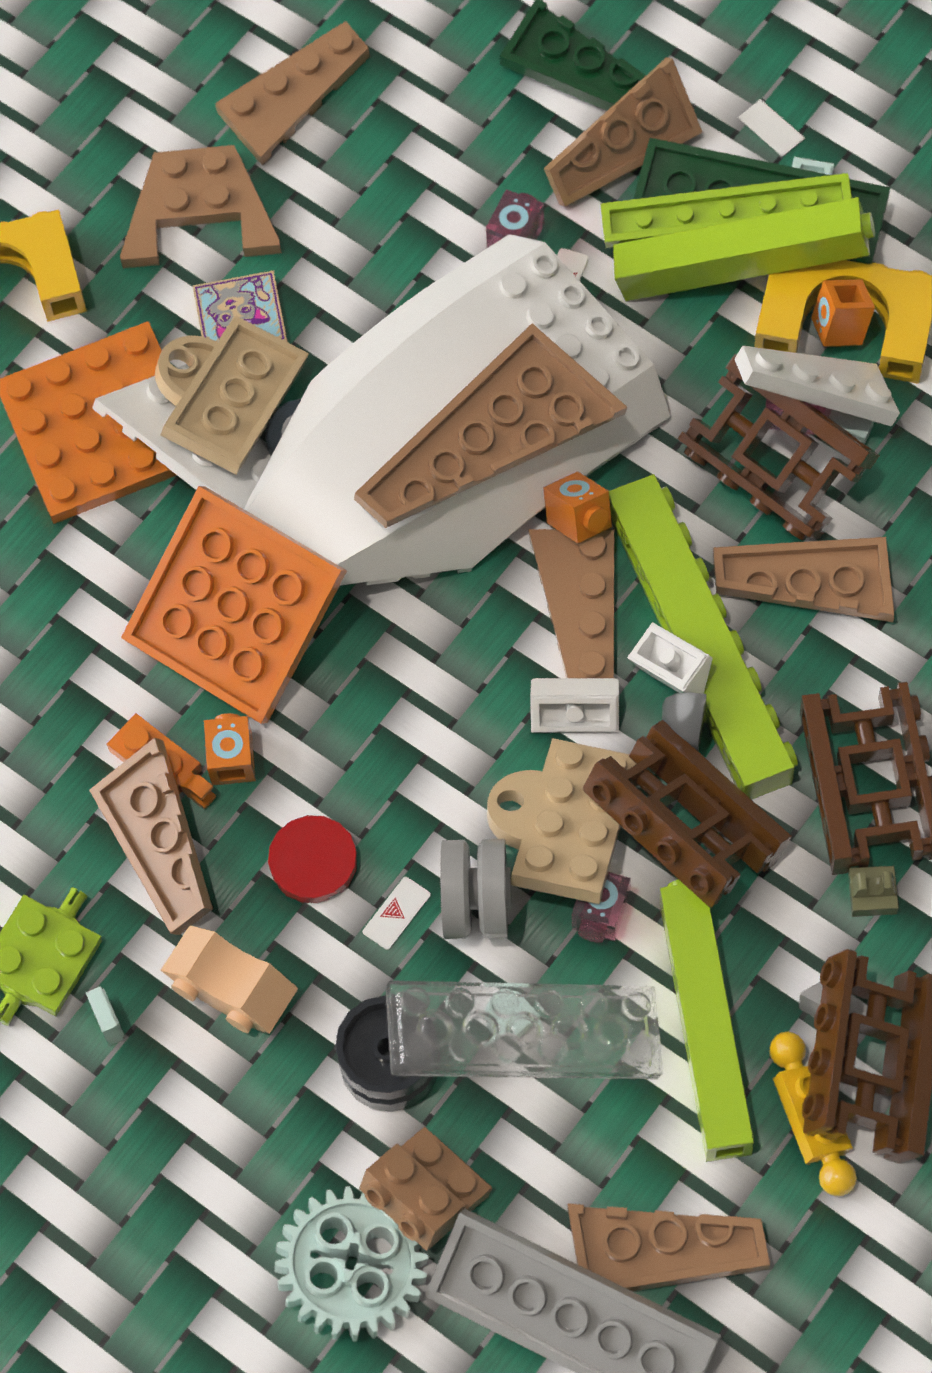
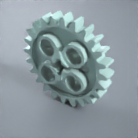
M350 1186L345 1188L344 1197L340 1200H337L330 1189L327 1190L326 1204L321 1205L313 1197L309 1198L310 1214L308 1215L296 1209L294 1211V1220L298 1227L287 1224L283 1226V1235L290 1242H277L276 1253L286 1258L275 1261V1272L287 1274L278 1280V1290H292L286 1298V1307L292 1308L301 1304L302 1307L298 1315V1321L302 1323L311 1316L316 1318L314 1332L317 1334L326 1324L331 1325L334 1340L338 1339L343 1328L349 1329L353 1341H357L359 1329L366 1327L370 1336L375 1338L377 1336V1323L382 1322L390 1330L394 1329L395 1319L393 1313L395 1312L407 1318L410 1308L405 1300L411 1302H419L421 1292L413 1285L425 1284L427 1274L416 1268L427 1265L428 1255L415 1252L422 1248V1246L416 1241L408 1239L400 1231L398 1224L384 1211L374 1208L367 1201L364 1193H362L360 1199H354ZM336 1228L341 1230L346 1238L338 1244H330L321 1237V1234L327 1229ZM382 1238L387 1240L392 1248L384 1254H377L368 1248L367 1243L372 1239ZM317 1252L322 1257L313 1259L310 1254ZM349 1257L358 1258L354 1270L345 1268V1263ZM391 1268L393 1272L391 1274H384L380 1269ZM318 1273H328L335 1279L336 1283L328 1289H320L312 1284L311 1278ZM371 1282L381 1288L382 1294L374 1299H366L358 1293L357 1288L363 1283Z

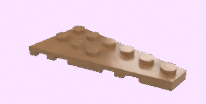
M532 323L355 492L354 500L387 528L626 414L628 407Z

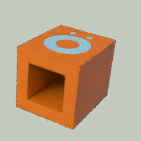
M863 279L823 280L811 317L823 346L863 344L875 309Z
M577 471L543 487L547 524L576 543L585 541L612 527L609 491Z
M226 713L216 716L215 719L204 720L207 771L212 786L256 781L253 738L248 716Z

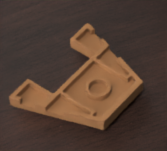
M234 145L154 152L120 254L123 268L159 265V228L241 221L245 257L281 253L279 238Z

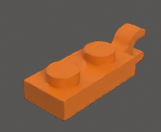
M135 713L106 744L109 751L122 762H125L152 739L163 740L179 794L183 792L201 808L206 809L216 798V795L211 791L213 786L198 775L203 770L200 762Z

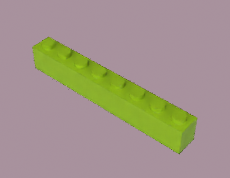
M655 474L610 490L609 500L612 524L660 626L713 658L704 694H707L705 722L734 784L751 800L791 785L794 767L798 766L794 749L789 741L782 742L776 730L780 728L777 714L771 704L764 705L759 694L762 691L759 676L754 667L747 668L741 655L744 654L742 641L737 631H729L724 621L727 613L721 597L718 593L712 595L706 583L709 582L707 568L700 557L694 558L689 548L692 546L689 530L684 522L677 523L672 512L675 511V503L667 487L661 488Z

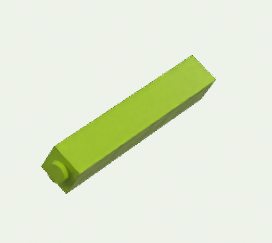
M859 197L614 244V278L625 301H631L869 256L868 238L875 237L873 217L871 212L864 213Z
M678 879L670 882L667 887L660 888L659 904L706 1162L749 1156L752 1155L754 1141L710 907Z

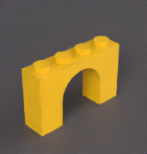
M59 209L50 212H37L31 217L11 222H0V263L21 267L35 279L47 322L87 312Z
M847 260L769 274L756 329L755 347L797 353L804 321L809 312L815 307L823 280L863 279L875 310L882 318L886 330L879 364L882 376L884 378L919 384L932 323V275L920 270L904 271L888 268L880 263L864 264Z

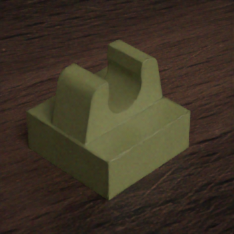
M894 866L849 868L848 881L852 917L897 914L898 899Z

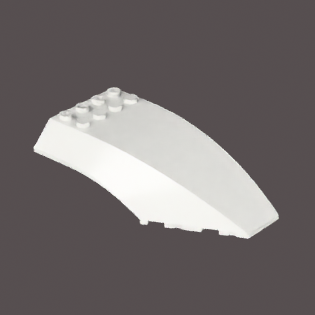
M509 234L409 299L366 332L311 380L244 510L347 570L340 585L365 582L366 585L396 582L403 577L425 578L430 577L431 573L457 570L458 573L470 572L491 551L545 508L543 487L577 471L587 477L668 421L671 415L655 365L545 242ZM532 323L628 407L626 414L387 528L354 500L355 492Z

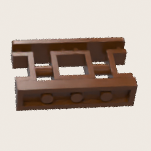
M734 354L725 367L729 372L726 376H722L718 382L734 394L730 402L712 427L700 419L693 418L689 423L690 428L688 431H682L677 439L687 446L684 453L702 466L709 462L720 472L716 477L724 484L736 491L741 486L753 495L749 501L756 508L767 515H771L774 511L786 521L782 526L792 535L801 540H804L806 536L820 539L824 533L822 529L833 518L816 506L839 473L850 481L858 483L863 477L861 474L866 468L871 469L880 455L810 403L750 386L784 411L780 415L773 409L765 408L756 422L752 423L740 414L753 394L739 385L743 379L735 362L737 354ZM772 424L800 443V446L778 477L750 457ZM732 428L744 437L731 456L745 467L743 471L702 441L703 436L711 442L719 444L728 430ZM809 429L851 460L849 465L839 458L832 457L820 473L806 463L819 445L818 442L805 434ZM796 477L811 488L798 505L799 508L811 516L810 520L769 491L767 487L770 485L775 490L785 493Z
M907 681L898 683L897 689L889 690V686L880 687L878 696L880 708L840 714L836 694L828 695L827 699L822 700L820 693L802 695L800 717L832 875L848 873L851 866L859 865V868L868 867L870 860L869 845L908 840L912 860H919L925 855H928L929 860L932 859V776L927 775L925 762L930 760V752L926 735L918 734L916 721L921 720L920 703L917 695H910ZM893 707H897L906 756L903 755L900 739L879 742L875 740L874 727L893 725L895 715ZM824 717L829 718L832 734L856 731L858 745L838 747V766H834ZM891 758L897 789L857 795L851 764ZM910 787H914L924 838H921L918 821L893 824L890 808L910 806L912 798ZM842 797H845L848 815L870 811L873 813L875 827L855 830L853 838L855 848L850 846L841 802Z
M664 720L653 725L646 737L638 738L629 755L636 765L626 770L611 756L606 759L603 758L595 763L583 786V791L708 907L716 905L723 894L725 896L729 894L741 874L731 865L742 859L756 873L762 870L765 872L776 864L792 837L693 746L671 729ZM654 774H657L659 777H661L667 783V785L665 786L658 778L654 776ZM639 785L650 796L646 797L635 786ZM677 800L701 824L691 830L666 806ZM721 832V833H722L726 838H728L733 844L730 845V844H729L725 839H723L718 833ZM703 844L715 856L709 855L700 845Z
M845 949L828 957L820 973V983L823 987L821 1002L814 1017V1027L817 1031L814 1050L808 1061V1071L811 1076L808 1094L802 1105V1116L805 1119L803 1133L810 1136L823 1134L824 1138L833 1140L846 1135L847 1122L874 1129L875 1135L872 1152L879 1155L884 1154V1159L900 1164L924 1156L932 1092V974L929 973L922 977H916L915 972L908 970L894 977L893 988L866 979L869 957L857 956L856 951ZM851 995L868 999L866 1016L855 1012L849 1013ZM886 1005L896 1009L902 1008L900 1026L884 1022ZM859 1033L886 1041L882 1076L854 1068ZM840 1082L857 1087L855 1105L844 1101L837 1102ZM875 1093L886 1097L891 1096L889 1115L873 1111Z

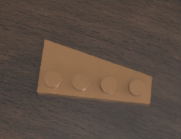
M666 57L544 167L559 205L566 207L640 167L643 164L650 137L682 144L703 133L674 60Z

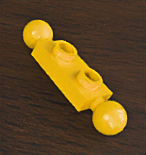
M779 1033L771 1041L769 1052L773 1062L785 1068L786 1071L779 1072L773 1078L804 1161L806 1164L817 1161L822 1162L823 1166L819 1173V1182L826 1193L837 1197L847 1195L853 1190L857 1180L853 1166L849 1162L840 1159V1156L846 1155L853 1148L847 1132L846 1135L833 1140L824 1138L823 1134L810 1136L803 1133L805 1119L802 1116V1105L808 1094L811 1076L808 1066H804L802 1062L806 1055V1045L803 1039L796 1033Z

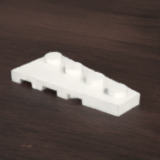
M742 346L735 358V362L746 385L888 426H892L900 414L877 364Z

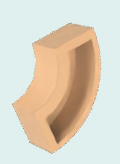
M193 926L188 927L161 969L165 975L174 981L171 988L177 994L190 1001H194L196 997L227 1015L226 1020L232 1026L245 1033H249L254 1028L270 1034L298 990L292 982L270 963L241 951L215 931Z

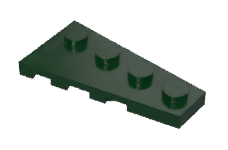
M534 0L500 54L501 66L606 111L646 76L623 58L617 60L605 51V45L594 37L589 39L575 29V24L563 15L558 17L548 9V4L543 0Z

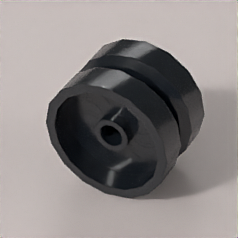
M383 995L364 1000L347 1013L338 1027L335 1050L343 1082L357 1101L374 1110L393 1112L412 1107L428 1095L438 1077L440 1057L433 1024L421 1007L402 997ZM386 1052H393L391 1055L385 1056Z

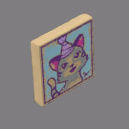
M274 271L193 285L202 337L218 342L236 315L287 342Z

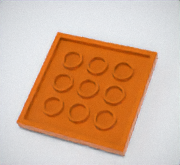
M149 321L0 378V399L53 524L177 476L156 459V452L140 439L133 441L122 432L123 426L109 415L102 417L92 409L95 398L155 376V368L162 350Z
M198 486L121 638L260 724L268 723L347 570L209 488Z

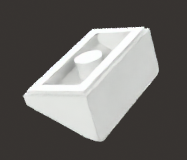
M653 622L627 657L642 671L678 693L692 692L703 694L713 659L710 655Z
M535 678L531 680V732H619L618 679Z

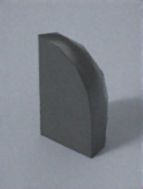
M688 692L674 694L665 698L662 704V720L699 752L705 725L707 694Z

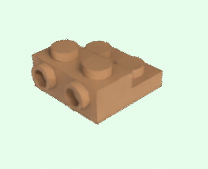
M424 1126L402 1146L398 1143L395 1144L368 1167L359 1189L374 1208L384 1211L398 1224L400 1231L408 1239L416 1241L428 1251L454 1227L459 1213L464 1209L472 1212L489 1196L492 1187Z

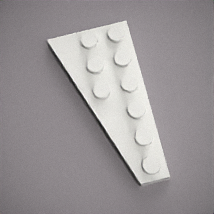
M185 364V365L179 366V367H177V368H178V369H188L189 366H188L187 364ZM155 376L95 398L93 410L102 417L107 415L112 417L123 426L122 432L133 441L140 439L156 452V459L190 486L196 490L198 486H205L242 509L247 504L271 458L268 450L258 439L239 472L235 475L161 436L163 426L176 405L171 403L161 393Z

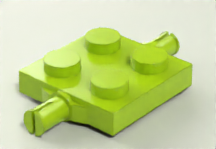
M70 888L59 909L47 907L23 895L0 932V989L4 992L5 997L0 1003V1021L3 1025L9 1026L11 1019L21 1004L37 1006L56 1017L102 943L100 935L83 927L74 918L85 899H87V895L82 891L78 893L77 888Z

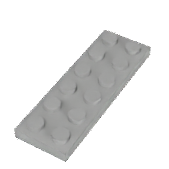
M467 1209L459 1213L424 1296L575 1373H705L721 1338V1335Z

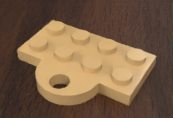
M236 315L218 342L202 336H184L172 340L162 349L155 368V379L159 390L165 398L176 405L163 426L161 436L237 475L265 430L273 413L279 407L305 365L309 353ZM181 360L185 362L189 366V368L178 369L174 367L170 363V361Z
M552 738L543 771L525 770L505 776L495 784L488 797L487 821L491 831L498 839H505L506 845L519 850L511 875L512 886L600 904L621 825L583 791V786L597 761L611 756L623 768L628 770L636 765L629 757L630 754ZM505 801H513L521 805V808L515 811H507L499 805Z

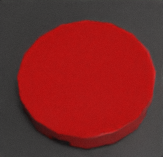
M306 815L288 822L276 833L269 846L268 865L274 882L286 896L301 903H321L330 900L329 897L336 895L338 892L341 893L349 886L356 873L357 851L351 834L339 822L325 816Z

